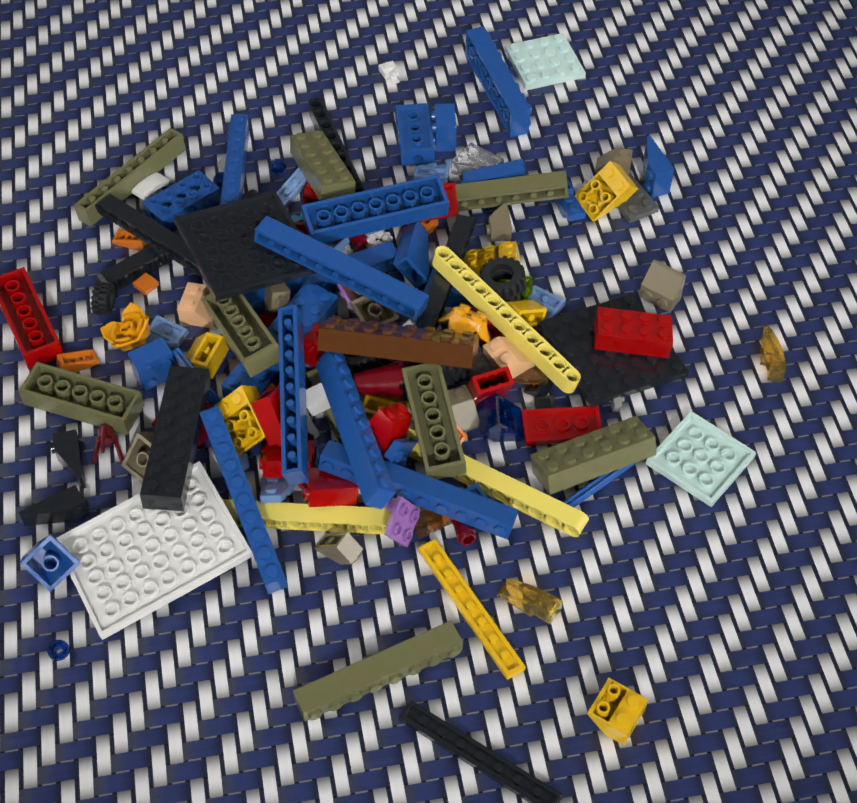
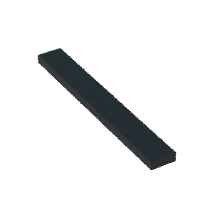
M412 700L399 716L400 722L527 802L560 803L563 794Z

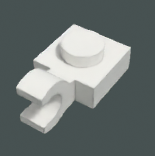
M393 61L378 65L379 71L385 79L390 78L393 84L400 83L397 78L399 76V68Z

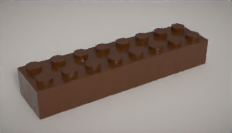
M339 316L328 318L319 327L318 351L472 369L478 357L479 335H475L471 331L457 333L453 329H444L443 331L436 330L434 327L422 329L417 328L415 325L398 326L397 323L392 322L379 324L375 320L361 322L357 318L344 320Z

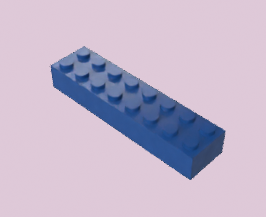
M484 26L466 30L465 56L509 137L528 134L529 126H531V105L527 103L524 93H521L519 84L514 80L513 73L508 70V65L503 61L501 52H498L496 43L492 41L490 33L486 31Z
M437 174L301 205L302 219L308 236L319 242L328 243L448 215L449 200L440 176Z
M309 280L305 282L286 305H297L303 316L304 337L316 323L323 324L338 310V296ZM277 316L267 330L279 346ZM239 362L221 384L223 397L225 398L241 385L256 386L260 395L271 383L277 386L280 383L279 362L251 378Z

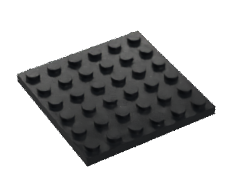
M276 191L174 217V223L215 302L317 273L254 242L255 229L266 216L276 219L298 231Z
M633 294L538 321L537 327L546 341L580 373L581 378L577 388L590 407L613 401L614 398L620 396L622 398L688 377V369L672 348L668 358L594 349V319L597 308L606 307L646 312Z

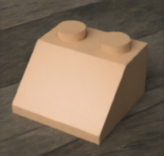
M187 283L177 308L180 324L216 329V325L201 301V298L211 293L206 285Z
M498 336L483 345L484 359L492 369L496 370L508 366L513 379L535 366L507 337Z

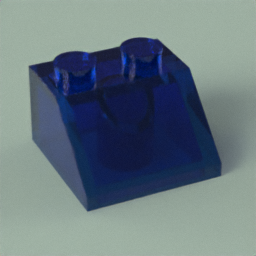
M496 393L478 403L480 434L493 442L524 440L520 407Z

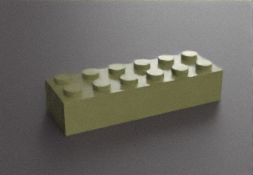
M316 130L310 133L290 135V153L319 201L355 193L354 178L323 131Z
M211 293L201 298L208 315L250 378L279 362V346L243 294L216 302Z
M36 362L19 389L24 405L99 427L109 425L113 427L114 431L126 435L129 434L144 407L140 391Z
M425 363L402 368L403 382L425 475L439 480L466 474V461L441 365Z
M637 416L630 417L530 454L532 472L551 495L655 456L656 438Z

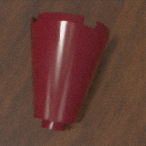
M399 362L353 374V381L355 382L358 394L402 401L403 389H401V383H403V375Z

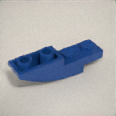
M567 179L569 198L554 199L562 217L567 218L569 222L586 218V212L575 197L574 188Z

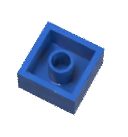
M434 104V111H431V120L434 122L431 123L432 133H435L433 140L434 145H436V152L456 151L455 104Z
M163 337L128 352L134 376L143 391L165 382L169 367L176 366L172 351Z

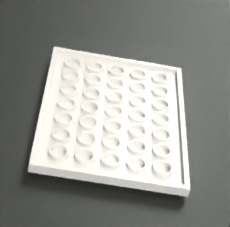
M200 461L193 465L184 511L144 509L139 493L56 538L81 562L70 573V576L102 640L253 557L250 547Z

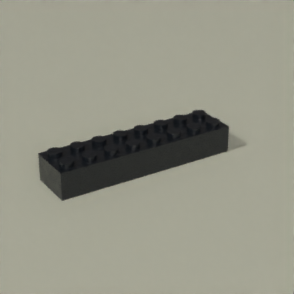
M169 367L140 491L141 503L144 509L184 511L202 427V419L199 412L205 411L211 384L209 369Z

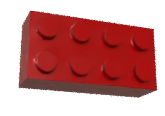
M606 307L597 308L594 319V349L662 358L669 357L673 346L671 315Z

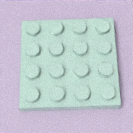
M563 33L505 45L504 50L525 90L577 80L586 76L585 70Z
M691 411L658 446L656 455L646 459V465L712 507L754 459L756 452Z

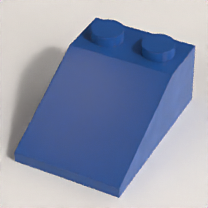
M649 135L647 136L643 157V188L651 198L670 193L674 167Z

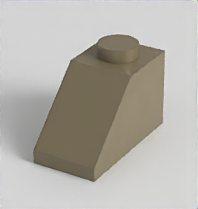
M614 148L597 158L595 172H599L609 161L619 164L629 176L633 150Z
M503 203L489 216V222L485 229L486 235L490 236L491 242L511 240L512 225L507 203Z
M285 282L265 288L263 315L278 314V308L286 307L289 303L290 290Z
M349 532L325 533L314 547L317 552L340 565L355 563L363 550Z

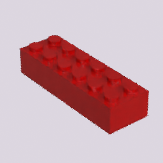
M25 267L0 275V308L28 370L32 369L36 362L46 364L56 360L57 354H63V350Z

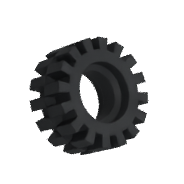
M97 281L93 286L94 290H92L91 310H93L94 314L110 316L115 304V286L113 283Z

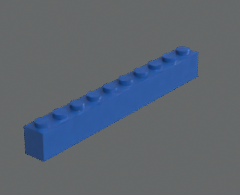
M248 114L231 115L220 205L242 200L249 139Z
M266 216L255 229L254 242L416 322L427 307L429 295L423 291H419L276 219Z
M392 241L348 255L383 273L397 269L393 265L397 250ZM319 273L285 282L290 290V300L307 280L327 291L338 288L337 282ZM265 288L243 294L256 314L263 312Z
M297 305L278 308L282 475L289 486L309 482L303 316Z
M325 352L316 364V368L364 504L383 509L396 492L381 451L379 450L344 354Z
M216 406L199 412L267 594L269 595L287 588L285 575L220 408Z
M329 440L320 455L318 469L357 483L344 445ZM384 460L396 492L393 495L394 498L401 496L413 505L504 539H509L519 511L518 509Z

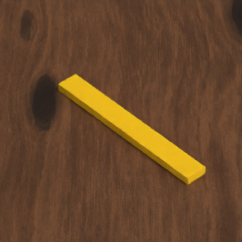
M433 539L419 546V554L505 678L508 680L524 671L526 666L438 541Z

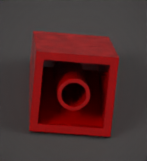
M399 401L379 409L369 421L383 460H385L384 454L395 439L407 437L412 414Z

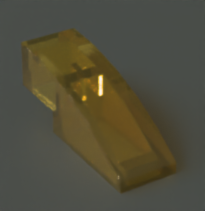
M765 325L761 336L760 365L767 366V381L782 383L786 372L784 353L773 330L769 325Z
M508 579L497 593L498 597L530 617L536 615L548 624L552 623L562 609V600L535 586L513 579Z

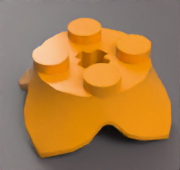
M130 302L122 313L121 322H110L101 327L100 330L103 337L112 344V348H120L122 351H127L146 344L151 326L148 323L149 316L144 314L140 306Z
M460 304L459 307H453L448 314L437 321H447L449 329H453L457 333L476 331V335H479L486 343L490 342L487 328L488 320L486 319L488 315L477 311V313L471 311L467 305Z

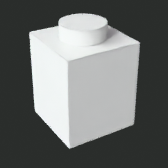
M322 383L306 389V408L311 416H315L330 408Z

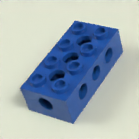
M428 103L395 105L401 166L434 163L435 147Z
M198 170L142 202L145 215L173 232L177 229L174 223L175 216L219 205L221 203L220 188Z

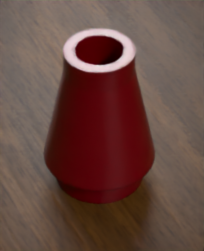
M452 519L457 541L463 546L472 544L476 540L475 530L467 524Z

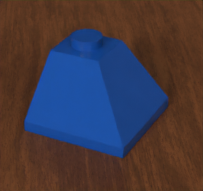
M49 534L37 542L22 557L20 564L51 592L81 562L52 534Z

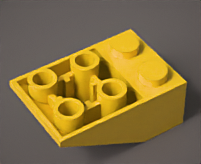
M609 161L575 197L587 215L595 222L627 201L639 188L619 164Z
M505 241L500 245H488L483 249L467 251L464 256V263L473 272L480 274L483 264L488 263V260L491 258L494 260L497 256L499 258H503V256H507V258L513 257L515 261L518 260L521 264V257L517 242Z
M241 385L214 405L220 408L238 456L265 438L251 404L260 396L256 386Z

